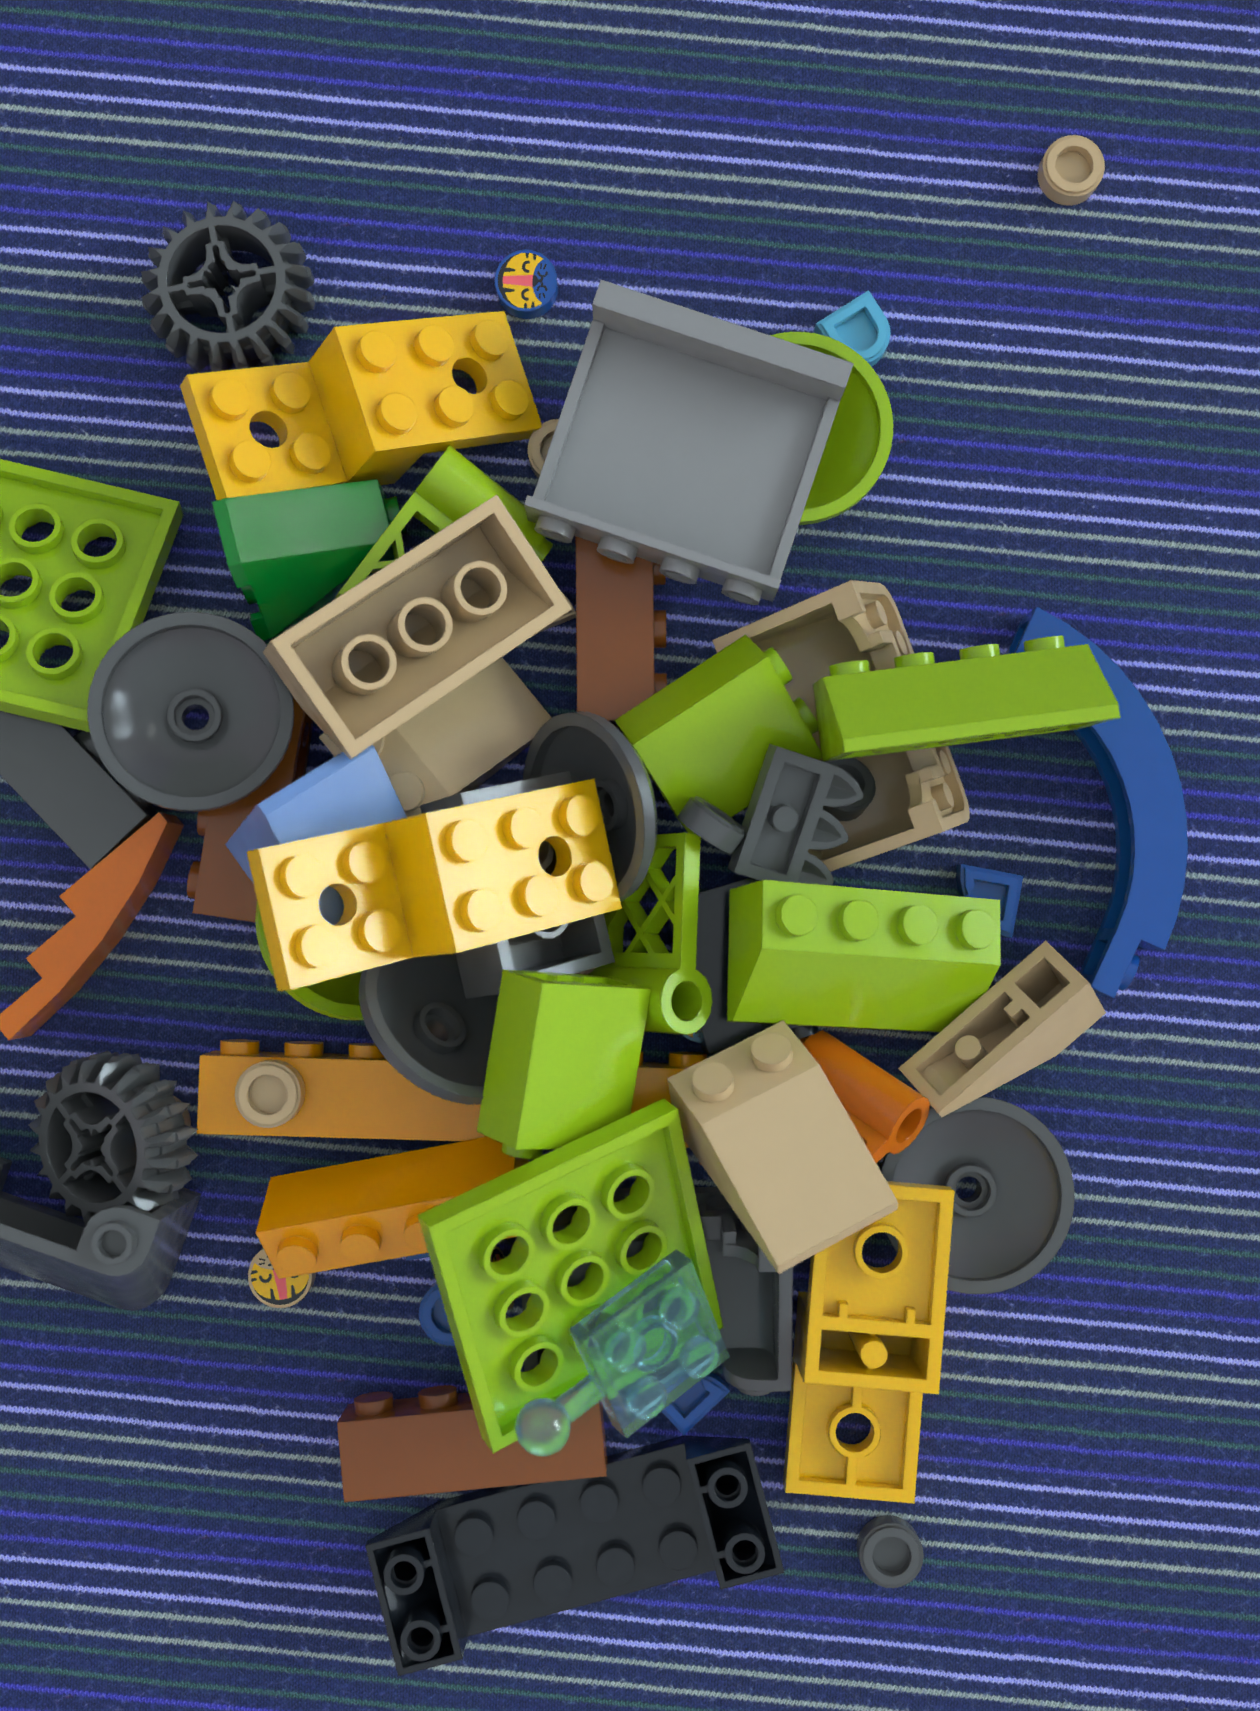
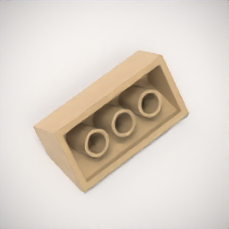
M495 495L271 640L264 649L263 654L305 713L349 759H352L572 610V608L498 495Z

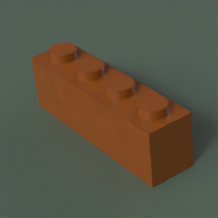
M576 537L577 711L597 714L608 720L616 728H619L614 720L667 686V673H654V648H666V610H654L653 585H665L666 576L659 572L660 564L639 557L635 558L633 564L619 562L597 552V543Z
M294 697L292 737L283 760L271 777L256 791L234 804L219 809L198 812L197 832L198 835L204 836L201 861H194L188 875L187 896L190 899H194L192 913L255 922L257 897L254 884L225 844L257 804L306 775L314 721L305 713Z
M452 1385L425 1388L418 1392V1397L393 1400V1394L385 1391L362 1394L354 1398V1404H347L337 1422L344 1502L607 1476V1448L601 1395L495 1453L490 1450L481 1437L469 1392L457 1393V1387Z

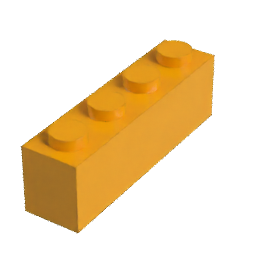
M483 1137L270 1177L255 1233L279 1279L428 1253L418 1219L419 1214L528 1163L529 1159L506 1155L501 1151L502 1143L490 1137ZM509 1236V1237H506V1238H504V1239L514 1238V1237H517V1236Z

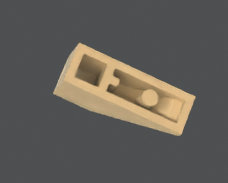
M1045 940L898 1069L921 1095L929 1099V1103L941 1117H944L1057 1056L1106 1012L1090 983Z

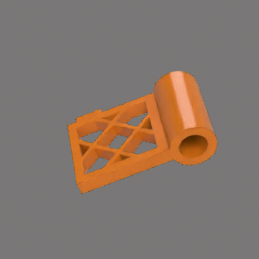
M824 1030L799 1039L821 1066L876 1163L888 1152L892 1154L902 1152L915 1140L929 1115V1099Z

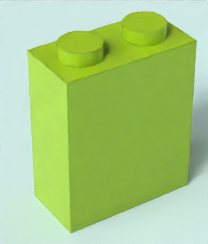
M746 634L614 720L623 735L637 751L646 771L677 819L690 797L695 796L708 801L730 817L748 807L769 744L817 760L822 758L821 750L812 734L818 731L817 720L800 697L792 701L784 686L793 680L787 666L773 647L763 652ZM679 820L687 833H694Z
M503 969L477 1132L502 1143L501 1151L506 1155L522 1159H536L543 1155L544 1149H558L631 1114L651 989L610 976Z

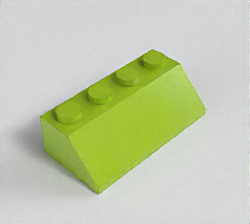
M1064 636L1028 640L1023 642L1025 652L1000 655L999 644L963 648L959 650L960 660L935 663L934 652L908 654L894 658L895 668L870 671L868 660L843 662L830 665V676L822 677L813 684L823 762L1078 730L1120 718L1119 704L1089 645L1065 647Z
M761 880L730 889L727 1022L777 1024L784 1020L787 1025L940 1033L988 991L1001 965L1000 900Z

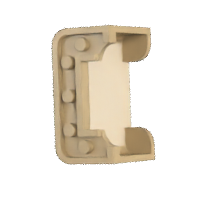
M856 580L845 582L712 640L717 653L745 634L763 652L773 647L793 678L792 681L784 685L792 701L800 697L816 720L813 684L822 677L830 676V665L868 660L870 671L895 668V657L914 654L898 608L886 587L881 583ZM818 730L812 736L821 750ZM944 746L856 758L870 770L874 777L876 791L872 802L858 818L850 821H839L847 832L848 842L831 849H809L808 853L820 859L831 872L968 822L970 819L968 800L949 747Z

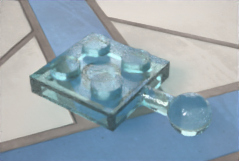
M677 1249L569 1329L589 1374L555 1400L537 1398L524 1405L518 1413L515 1422L517 1440L522 1448L532 1455L542 1457L553 1455L561 1450L568 1441L571 1423L599 1401L602 1402L612 1426L627 1439L730 1358L691 1259Z

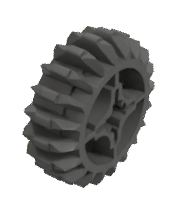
M233 200L226 216H221L217 206L207 201L205 219L197 221L191 213L183 210L182 221L186 226L183 230L177 233L172 228L162 226V236L167 241L168 246L166 249L148 247V257L157 268L141 271V280L146 288L151 291L141 298L145 310L149 315L154 316L150 321L151 329L158 338L167 339L165 347L175 358H181L186 355V362L189 366L199 372L210 363L211 370L216 372L230 370L232 363L235 364L237 369L252 368L251 361L260 359L264 366L275 365V360L270 352L277 347L285 353L293 354L295 346L288 334L289 332L308 334L307 329L309 325L300 313L315 310V300L312 294L306 290L314 285V276L310 268L303 265L306 254L299 243L290 242L291 234L284 224L278 222L270 226L271 221L267 213L259 208L247 218L242 205L237 204ZM231 251L254 253L266 259L273 266L259 268L257 263L240 264L235 261ZM205 261L204 266L197 273L193 274V272ZM227 272L238 286L231 285L234 293L228 296L230 310L220 297V294L226 296L223 289L230 286ZM268 306L264 313L251 324L254 313L260 308ZM199 313L202 318L218 317L225 325L226 333L209 332L197 328L186 320L185 315Z
M109 1051L90 1055V1057L74 1060L68 1066L62 1067V1072L57 1073L53 1078L46 1081L47 1092L34 1100L36 1108L41 1115L28 1125L39 1135V1142L29 1151L41 1156L43 1168L36 1176L48 1177L51 1181L52 1188L49 1199H65L66 1216H82L85 1225H87L90 1218L98 1212L115 1205L132 1206L152 1213L170 1201L180 1199L178 1190L182 1189L186 1183L192 1180L185 1166L189 1165L198 1154L187 1145V1139L198 1129L185 1125L182 1115L191 1103L176 1102L173 1093L177 1081L167 1079L160 1081V1064H149L148 1062L142 1064L139 1054L123 1053L119 1055L118 1052L110 1053Z

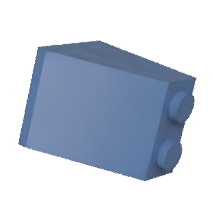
M371 745L352 759H349L341 752L257 804L225 845L253 883L246 851L407 818L375 747ZM327 886L320 895L319 910L322 917L332 925H335L341 919L344 904L341 895L334 888Z

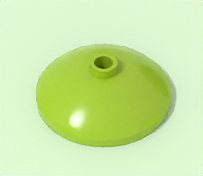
M784 332L770 335L854 363L799 525L826 521L856 505L868 494L881 475L888 460L893 439V415L889 397L883 383L871 365L847 345L830 337L809 332Z

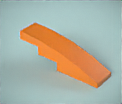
M158 812L59 896L74 913L75 917L26 958L42 979L0 1013V1031L8 1040L32 1036L82 988L120 942L156 886L184 827L177 816Z

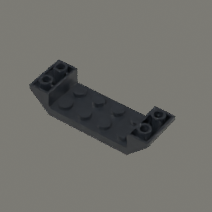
M680 1436L607 1456V1476L486 1488L444 1499L369 1539L365 1544L398 1676L463 1659L468 1636L710 1571H716L720 1590L785 1573L750 1438Z

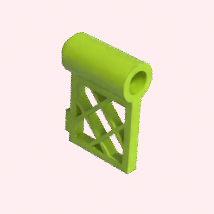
M449 445L335 597L338 598L364 581L370 573L378 572L405 554L401 531L412 516L437 534L495 495H498L541 562L547 556L553 544L545 536L534 530L536 523L528 521L525 506L522 502ZM392 544L394 560L379 562Z
M685 832L657 835L656 846L648 872L639 888L630 897L621 901L622 909L604 913L615 962L597 967L588 974L610 976L651 989L644 1032L680 1035L696 1033L705 1025L711 1013L713 1002L711 988L707 979L696 970L701 837L695 833ZM676 849L675 876L669 883L661 868L672 851ZM651 887L658 898V902L647 916L640 904V900L648 888ZM669 918L673 923L672 953H669L658 935ZM629 919L637 934L623 953L624 925Z

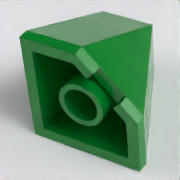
M375 479L213 501L212 505L226 561L237 588L242 589L248 604L257 603L260 612L250 614V622L255 634L268 645L271 640L335 600V596L402 509L398 497L387 498L379 481ZM406 526L401 531V534L407 533ZM392 544L379 562L394 560ZM370 573V574L367 576V578H369L370 576H372V575L375 574V573Z

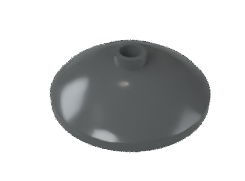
M177 612L162 615L136 626L123 635L108 650L94 674L88 696L87 715L91 739L96 752L110 774L139 798L159 807L184 812L219 809L246 798L261 787L276 771L283 760L292 737L294 725L293 696L263 654L267 644L241 624L228 618L203 612ZM203 709L208 712L209 721L204 728L191 730L186 727L185 718L191 710Z
M585 711L557 715L542 725L533 738L525 761L523 780L570 771L572 783L595 779L620 901H623L630 897L643 882L656 846L657 810L648 773L632 744L605 718Z
M455 953L413 957L362 971L359 982V1002L362 1017L372 1040L386 1060L408 1081L432 1095L456 1103L481 1105L498 995L466 999Z
M981 1096L944 1117H941L930 1106L927 1120L915 1140L900 1153L892 1154L888 1152L880 1166V1171L886 1181L950 1186L955 1190L947 1290L964 1294H991L1014 1288L1038 1274L1054 1258L1062 1246L1071 1225L1075 1200L1074 1182L1068 1159L1061 1145L1050 1130L1026 1110L1000 1099ZM964 1177H973L976 1181V1190L973 1195L967 1198L958 1197L956 1186L959 1180ZM886 1233L891 1245L898 1252L896 1238Z

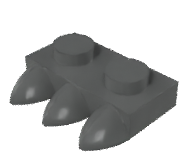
M769 744L742 823V827L745 829V836L732 853L728 869L734 873L759 881L772 880L832 885L834 878L827 866L816 856L808 853V850L831 849L848 842L849 837L845 828L832 814L823 810V806H847L861 800L864 794L860 786L847 771L838 766Z

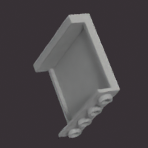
M600 280L592 304L593 321L533 497L527 495L524 503L528 521L536 523L534 528L536 532L559 542L571 543L573 536L597 543V552L619 562L633 564L635 558L639 557L660 564L659 572L682 583L696 584L699 577L723 585L722 594L742 603L758 605L761 598L773 602L779 589L781 577L854 363Z

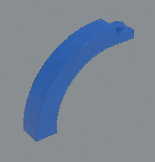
M1036 607L1021 619L1006 654L1025 652L1023 642L1051 636H1064L1065 647L1088 644L1119 704L1120 718L1073 730L1095 762L1103 780L1112 808L1116 833V864L1109 904L1079 973L1090 983L1097 996L1115 998L1118 989L1121 991L1125 990L1137 972L1140 962L1139 956L1135 955L1137 947L1139 946L1147 950H1165L1177 920L1185 886L1188 857L1187 816L1182 785L1172 752L1157 719L1140 692L1120 667L1095 643L1076 629Z

